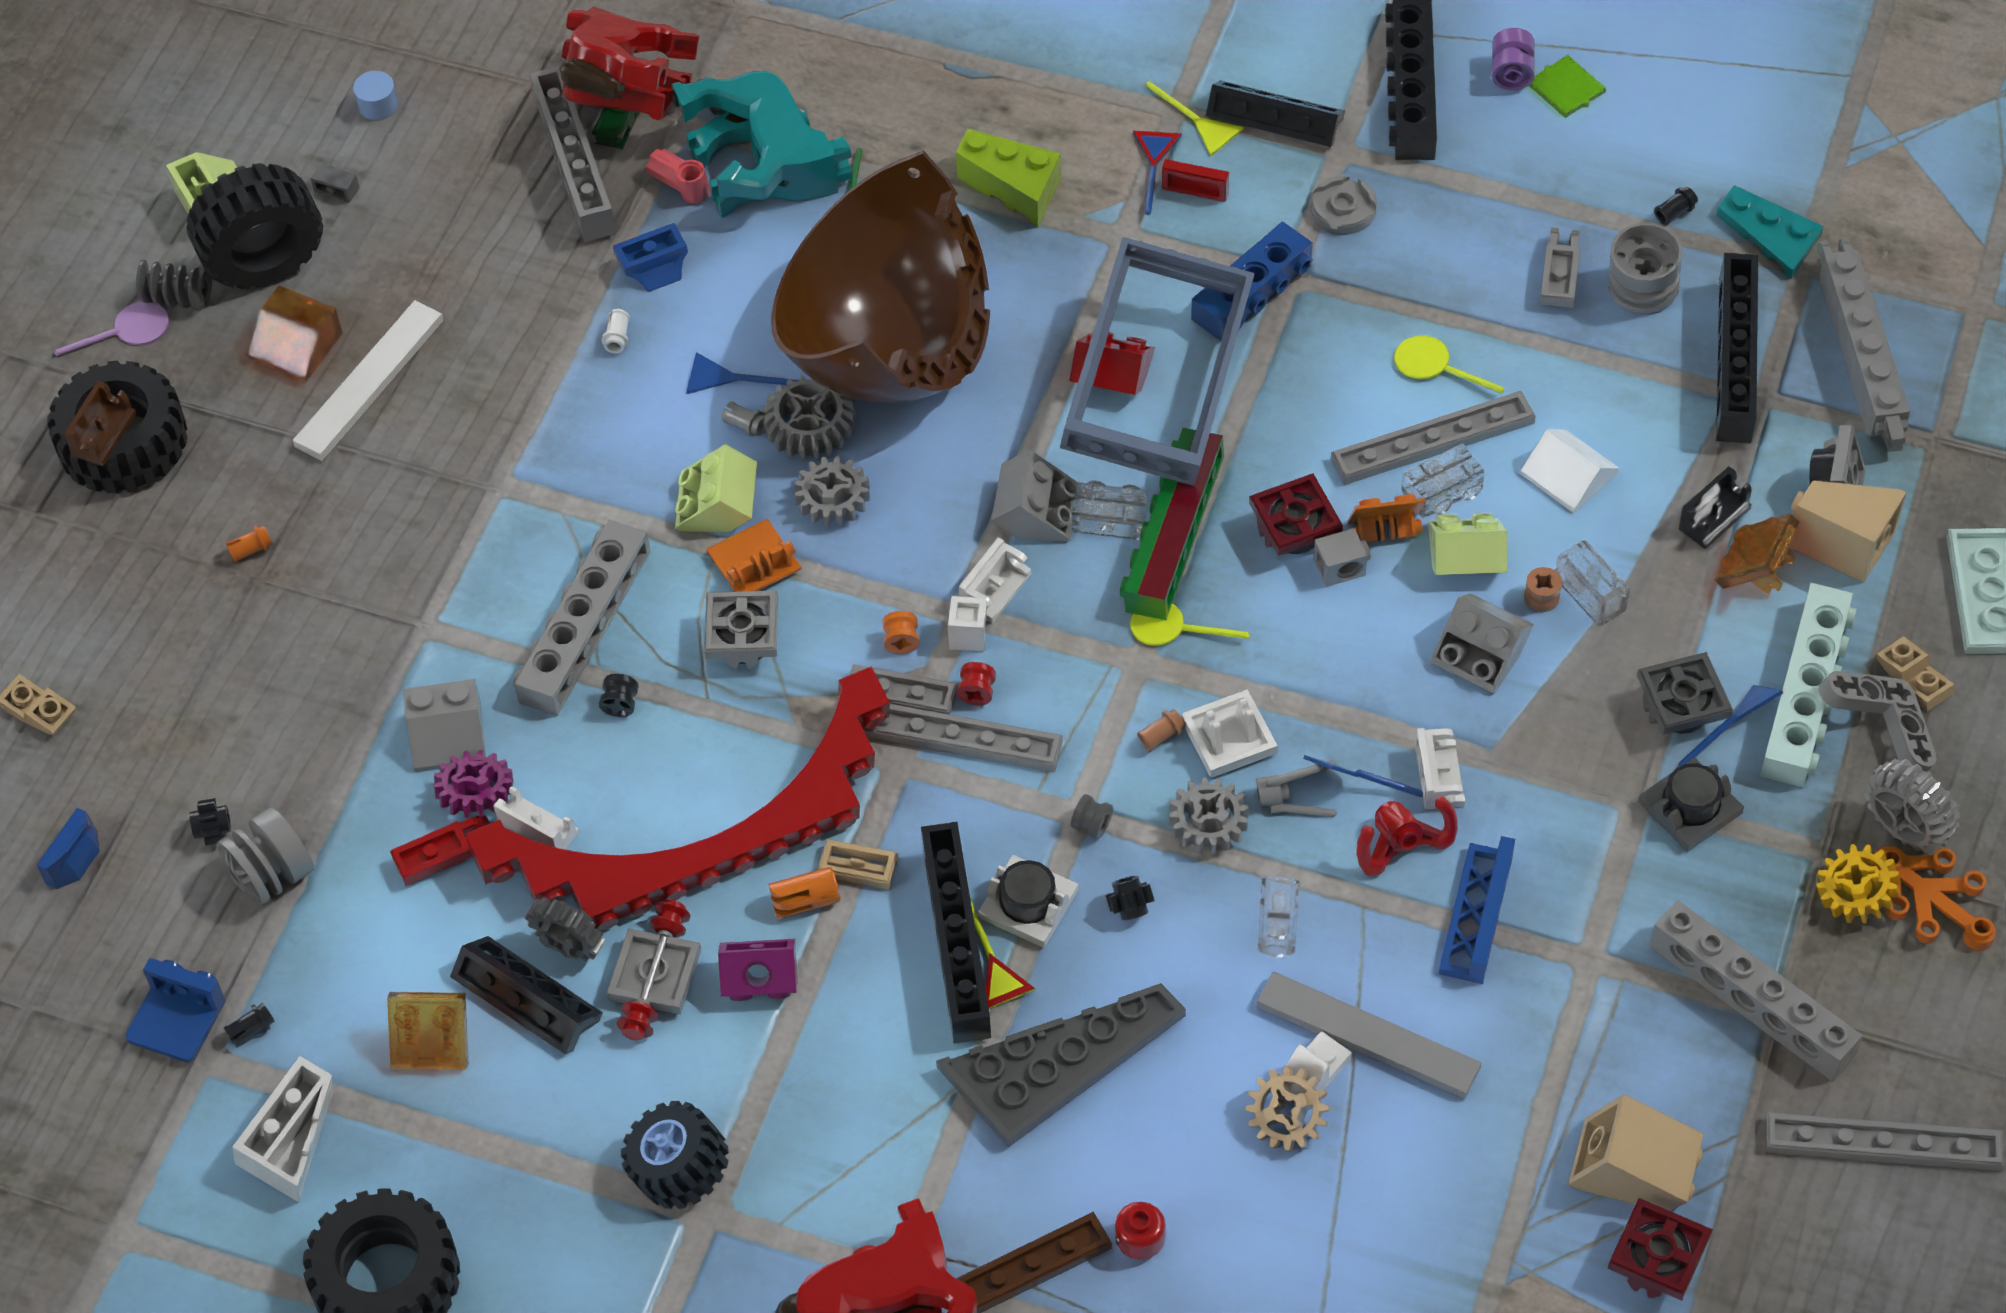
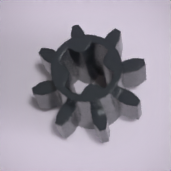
M216 798L198 801V810L189 812L194 839L204 837L205 846L217 844L219 840L224 838L223 833L232 831L227 805L217 806Z
M1129 876L1114 881L1112 883L1114 892L1106 894L1110 912L1113 911V914L1120 912L1122 920L1135 919L1148 913L1146 903L1155 901L1150 884H1147V882L1140 883L1139 876Z

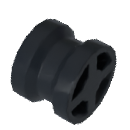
M624 674L607 675L603 680L602 687L605 693L599 699V708L604 713L615 717L631 715L635 709L633 697L638 693V682Z

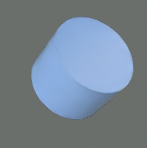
M369 71L360 75L355 80L353 91L358 111L363 117L370 120H382L391 116L398 107L397 95L393 80L387 73Z

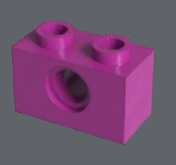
M795 939L720 943L718 963L721 997L730 996V999L733 1001H744L751 999L752 995L767 994L768 998L782 999L789 997L790 993H797L798 975ZM753 965H762L769 973L765 977L756 978L749 973L748 969Z

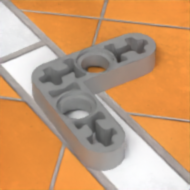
M1833 671L1820 683L1818 687L1819 694L1823 701L1831 707L1883 714L1898 760L1903 761L1906 759L1912 765L1919 764L1925 772L1936 763V753L1915 692L1907 682L1898 678ZM1861 687L1866 689L1872 695L1873 699L1866 696V694L1862 691ZM1901 721L1906 723L1912 729L1913 733L1906 730V728L1902 725Z

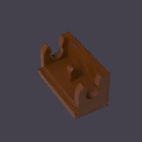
M97 381L64 433L72 456L104 466L137 414L124 391L120 390L116 398L110 393V388L106 383Z

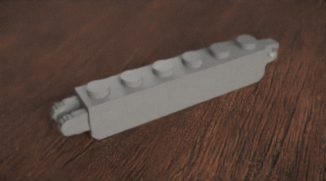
M1841 238L1839 240V252L1832 253L1827 240L1820 241L1818 243V255L1822 266L1820 286L1867 435L1870 437L1882 435L1888 452L1901 451L1903 449L1902 444L1905 442L1904 432L1908 428L1907 421L1910 410L1859 252L1852 249L1848 238Z

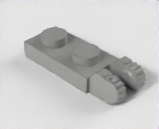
M1551 227L1549 244L1546 245L1539 304L1567 308L1574 307L1580 247H1578L1580 230H1572L1569 237L1570 246L1557 245L1560 236L1559 228Z

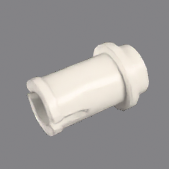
M613 309L612 313L609 312L607 331L602 335L604 348L610 353H621L628 346L629 339L626 333L630 315L622 309Z

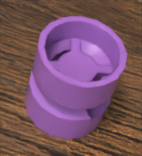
M1507 28L1498 32L1493 38L1492 79L1500 88L1519 90L1529 86L1534 80L1535 40L1527 30Z

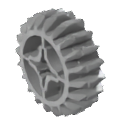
M801 374L799 381L794 382L788 378L786 387L777 385L775 394L768 395L767 404L764 405L763 426L764 430H766L767 438L770 440V443H775L778 452L786 450L789 458L799 454L803 461L807 455H813L818 460L821 453L831 457L832 448L842 450L844 441L850 440L851 430H854L856 425L854 416L856 415L855 406L851 402L850 397L834 392L813 379L806 380ZM834 412V418L828 421V414ZM790 413L791 420L785 423L783 420Z
M1894 758L1891 762L1887 761L1883 766L1880 765L1864 785L1866 790L1864 797L1869 802L1867 805L1868 809L1875 814L1874 819L1880 821L1884 826L1883 830H1888L1894 840H1901L1905 847L1912 846L1915 851L1920 852L1923 850L1930 853L1933 850H1938L1941 846L1944 847L1960 827L1958 820L1961 816L1956 810L1958 805L1950 799V791L1945 790L1941 786V781L1935 780L1930 771L1927 773L1923 771L1919 764L1912 765L1906 759L1900 761Z

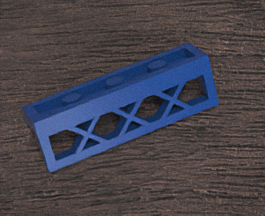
M1501 836L1498 849L1474 843L1469 844L1438 974L1483 984L1516 839ZM1474 857L1495 860L1493 869L1481 875L1473 865ZM1470 874H1471L1472 877L1474 878V879L1471 880V881H1469ZM1480 886L1486 894V900L1473 907L1465 894ZM1464 906L1466 911L1461 913L1462 907ZM1472 917L1479 926V930L1477 933L1465 938L1459 930L1458 924ZM1456 937L1459 942L1453 945ZM1465 949L1471 958L1470 969L1450 965V956Z

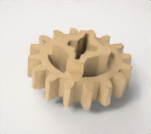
M1284 1066L1283 1075L1281 1076L1275 1069H1270V1080L1266 1081L1258 1077L1256 1081L1261 1087L1258 1092H1248V1095L1255 1099L1254 1105L1245 1106V1111L1255 1113V1118L1251 1119L1248 1124L1250 1127L1260 1126L1261 1130L1256 1136L1259 1140L1263 1141L1269 1136L1271 1137L1269 1147L1277 1149L1281 1141H1283L1284 1149L1292 1151L1294 1142L1297 1141L1298 1145L1305 1149L1308 1147L1306 1139L1308 1136L1319 1140L1320 1135L1316 1130L1318 1125L1328 1127L1329 1123L1321 1117L1322 1113L1331 1111V1106L1322 1104L1321 1100L1329 1094L1326 1090L1315 1089L1320 1082L1317 1077H1312L1306 1081L1307 1071L1300 1068L1295 1076H1293V1070L1290 1066ZM1287 1083L1299 1084L1307 1092L1295 1095L1291 1092ZM1271 1092L1273 1097L1269 1107L1264 1109L1266 1098ZM1285 1099L1296 1103V1107L1291 1109V1118L1281 1114L1280 1111L1285 1108ZM1313 1108L1311 1119L1305 1125L1304 1119L1307 1111ZM1281 1122L1285 1124L1290 1134H1280L1269 1125Z

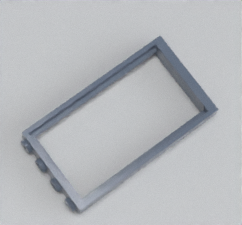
M1123 237L1066 420L1060 448L1195 486L1255 273L1212 262L1205 258L1183 254L1173 249L1151 245L1141 240L1137 241ZM1129 266L1234 295L1190 451L1082 421Z

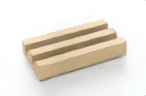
M826 839L817 870L831 867L838 881L890 890L891 879L895 873V865H897L899 859L898 852ZM835 853L856 858L846 859L830 855ZM861 859H866V860H872V861L887 863V865H886V866H883V865H877V864L867 863V862H865L864 860H861Z

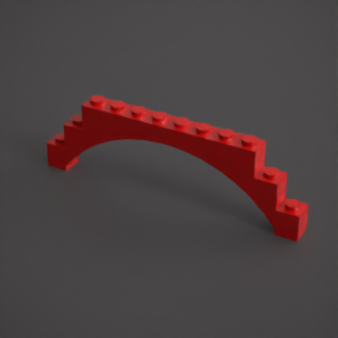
M872 666L838 680V695L840 698L825 736L816 751L785 789L745 820L714 836L682 847L629 855L588 854L559 849L512 832L503 827L501 820H497L466 833L469 850L485 885L491 882H505L512 878L515 872L520 871L534 902L536 899L542 900L543 897L551 902L554 899L564 901L566 896L572 894L578 910L586 912L591 917V922L596 924L594 928L602 931L613 927L618 923L619 919L628 915L639 916L648 912L654 904L664 900H678L692 888L711 886L717 883L721 876L730 872H744L753 867L756 861L766 857L770 859L780 857L794 845L813 843L820 839L823 833L832 829L843 830L852 826L856 819L860 817V803L848 778L858 779L867 775L871 768H874L875 752L863 728H875L889 717L890 702Z

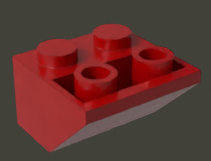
M1109 332L1093 386L1136 395L1142 391L1155 347L1147 346V340L1137 337H1127L1126 341L1113 339L1114 334ZM1089 333L1076 341L1069 378L1070 382L1078 383L1093 334Z

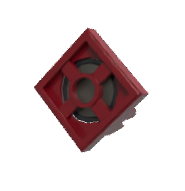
M1314 473L1249 496V504L1257 517L1259 534L1261 537H1265L1266 547L1273 546L1278 556L1286 553H1306L1314 548L1315 539L1343 532V525Z
M1638 1198L1607 1269L1628 1277L1627 1283L1633 1291L1637 1292L1640 1288L1646 1289L1649 1298L1659 1297L1663 1292L1682 1301L1710 1240L1713 1229Z

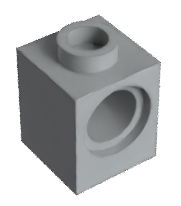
M1355 528L1315 539L1313 560L1326 587L1366 576L1367 561L1371 559L1370 550L1365 540L1360 541Z

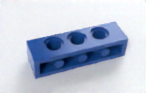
M1283 221L1230 265V267H1237L1241 270L1255 273L1239 329L1245 320L1252 314L1259 313L1265 307L1267 301L1275 294H1281L1297 275L1307 272L1312 264L1313 242ZM1206 287L1203 288L1192 298L1191 320L1221 341L1234 295Z

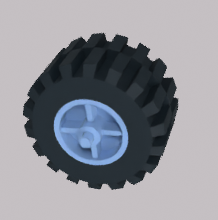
M671 1101L669 1106H666L663 1102L656 1105V1110L651 1112L648 1109L642 1114L643 1118L639 1122L635 1120L630 1126L633 1130L631 1134H626L623 1140L627 1145L621 1149V1157L624 1159L622 1163L624 1171L634 1184L657 1206L661 1204L663 1208L672 1209L675 1205L678 1209L686 1208L688 1202H692L695 1205L701 1201V1196L705 1193L709 1196L714 1191L712 1186L715 1182L720 1183L724 1177L721 1170L727 1168L729 1161L725 1157L729 1153L728 1146L724 1142L726 1139L707 1116L691 1103L685 1102L682 1105L680 1101Z

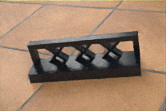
M1220 80L1212 84L1205 116L1331 147L1334 144L1338 123L1344 119L1345 110Z
M489 936L462 945L450 975L452 979L563 1054L574 1051L582 1029L598 1023L603 1013Z

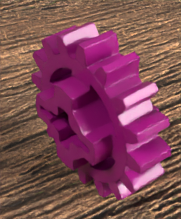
M479 750L476 756H471L468 751H464L463 758L461 759L452 755L450 756L451 764L441 763L439 765L440 773H434L435 798L439 799L440 807L443 809L450 806V813L452 815L457 814L459 811H464L465 818H469L472 812H477L479 817H484V810L486 809L495 812L493 805L499 798L508 803V795H511L509 789L513 787L514 783L512 769L508 768L507 761L505 759L498 761L496 753L484 757L483 750Z

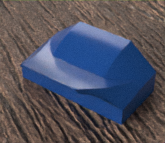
M675 223L613 245L614 255L626 276L636 279L649 292L682 279V265L688 249Z
M79 808L75 809L37 864L45 884L59 889L80 880L99 853L98 833L86 811Z

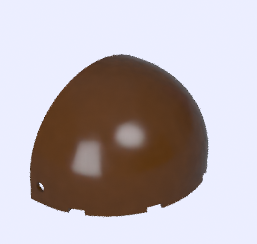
M924 150L895 161L872 173L843 195L821 217L804 238L790 260L781 278L773 302L771 314L772 334L782 352L798 368L819 384L853 399L872 403H906L934 396L962 383L961 380L966 375L971 374L976 368L985 348L989 330L990 310L985 309L984 292L989 290V284L979 239L969 215H962L954 200L955 196L958 195L955 188ZM915 168L919 170L920 173L914 174L910 172L909 169Z

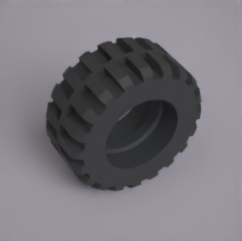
M262 163L252 164V167L249 168L241 166L235 168V172L228 175L225 172L217 177L218 180L215 183L206 185L201 196H196L187 217V234L204 270L213 280L232 288L236 285L240 289H249L250 286L257 288L265 287L267 283L273 281L277 283L284 280L283 277L289 273L292 275L300 270L302 263L306 264L312 258V251L317 250L324 226L320 211L303 179L297 176L296 172L288 168H282V166L270 163L268 166Z
M107 361L108 365L99 367L96 364L90 366L89 371L83 374L78 372L72 376V382L69 385L65 383L58 391L59 397H54L49 409L51 412L47 416V425L61 466L67 474L71 475L72 480L79 485L84 486L86 484L88 489L98 492L101 489H106L107 493L119 494V490L124 489L127 492H133L138 490V486L146 484L148 487L156 483L158 476L162 475L164 477L171 471V464H176L183 454L181 449H184L187 443V424L177 393L163 374H157L156 369L147 365H143L141 368L137 362L126 361V364H120L119 361ZM97 381L106 383L110 388V393L116 398L120 390L124 391L129 398L132 408L136 410L137 414L135 416L144 418L136 429L121 437L104 466L72 456L64 435Z
M391 1188L377 1189V1194L369 1195L366 1190L356 1193L357 1199L353 1201L341 1200L335 1204L336 1211L332 1215L326 1212L318 1220L320 1230L314 1229L311 1231L307 1239L310 1249H306L303 1254V1265L306 1270L303 1273L305 1283L318 1313L448 1312L452 1306L449 1295H456L460 1284L457 1277L461 1272L460 1261L445 1219L439 1211H434L432 1204L424 1198H418L415 1201L413 1193L400 1190L398 1195H393ZM383 1244H400L411 1248L418 1254L416 1264L411 1273L401 1283L390 1289L379 1292H367L358 1290L347 1283L349 1270L355 1260L373 1247Z

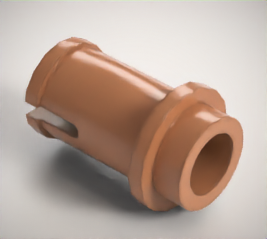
M1176 710L1163 711L1161 718L1137 733L1138 739L1147 751L1154 750L1155 747L1173 735L1179 736L1182 734L1181 730L1185 728V723Z

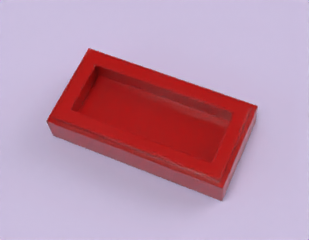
M1165 159L1162 166V189L1226 202L1229 194V172Z

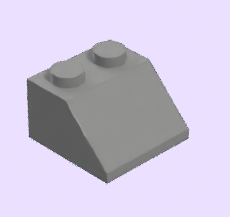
M475 679L403 689L405 718L414 772L440 769L439 765L441 763L450 765V756L453 755L461 759L463 758L464 751H468L471 756H476L479 750H483V755L486 757L482 707Z

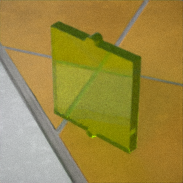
M1566 55L1551 66L1545 65L1544 70L1536 74L1533 82L1529 85L1565 118L1582 107L1587 108L1591 101L1606 93V88L1569 55Z

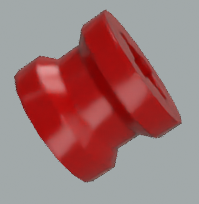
M968 662L964 664L960 671L962 682L957 687L958 698L971 705H985L992 700L993 689L991 685L995 682L996 671L990 665L982 662Z

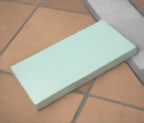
M2006 528L1948 529L1946 538L1965 654H2006Z

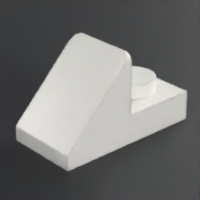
M1321 1031L1307 1048L1299 1044L1286 1066L1292 1067L1293 1076L1296 1075L1300 1068L1306 1070V1081L1312 1077H1317L1320 1082L1315 1089L1325 1090L1351 1060L1352 1052ZM1287 1083V1086L1290 1087L1291 1092L1295 1095L1307 1092L1299 1084Z

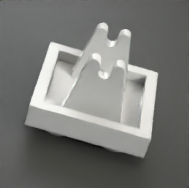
M1248 689L1181 714L1185 723V730L1210 778L1277 754L1278 745Z

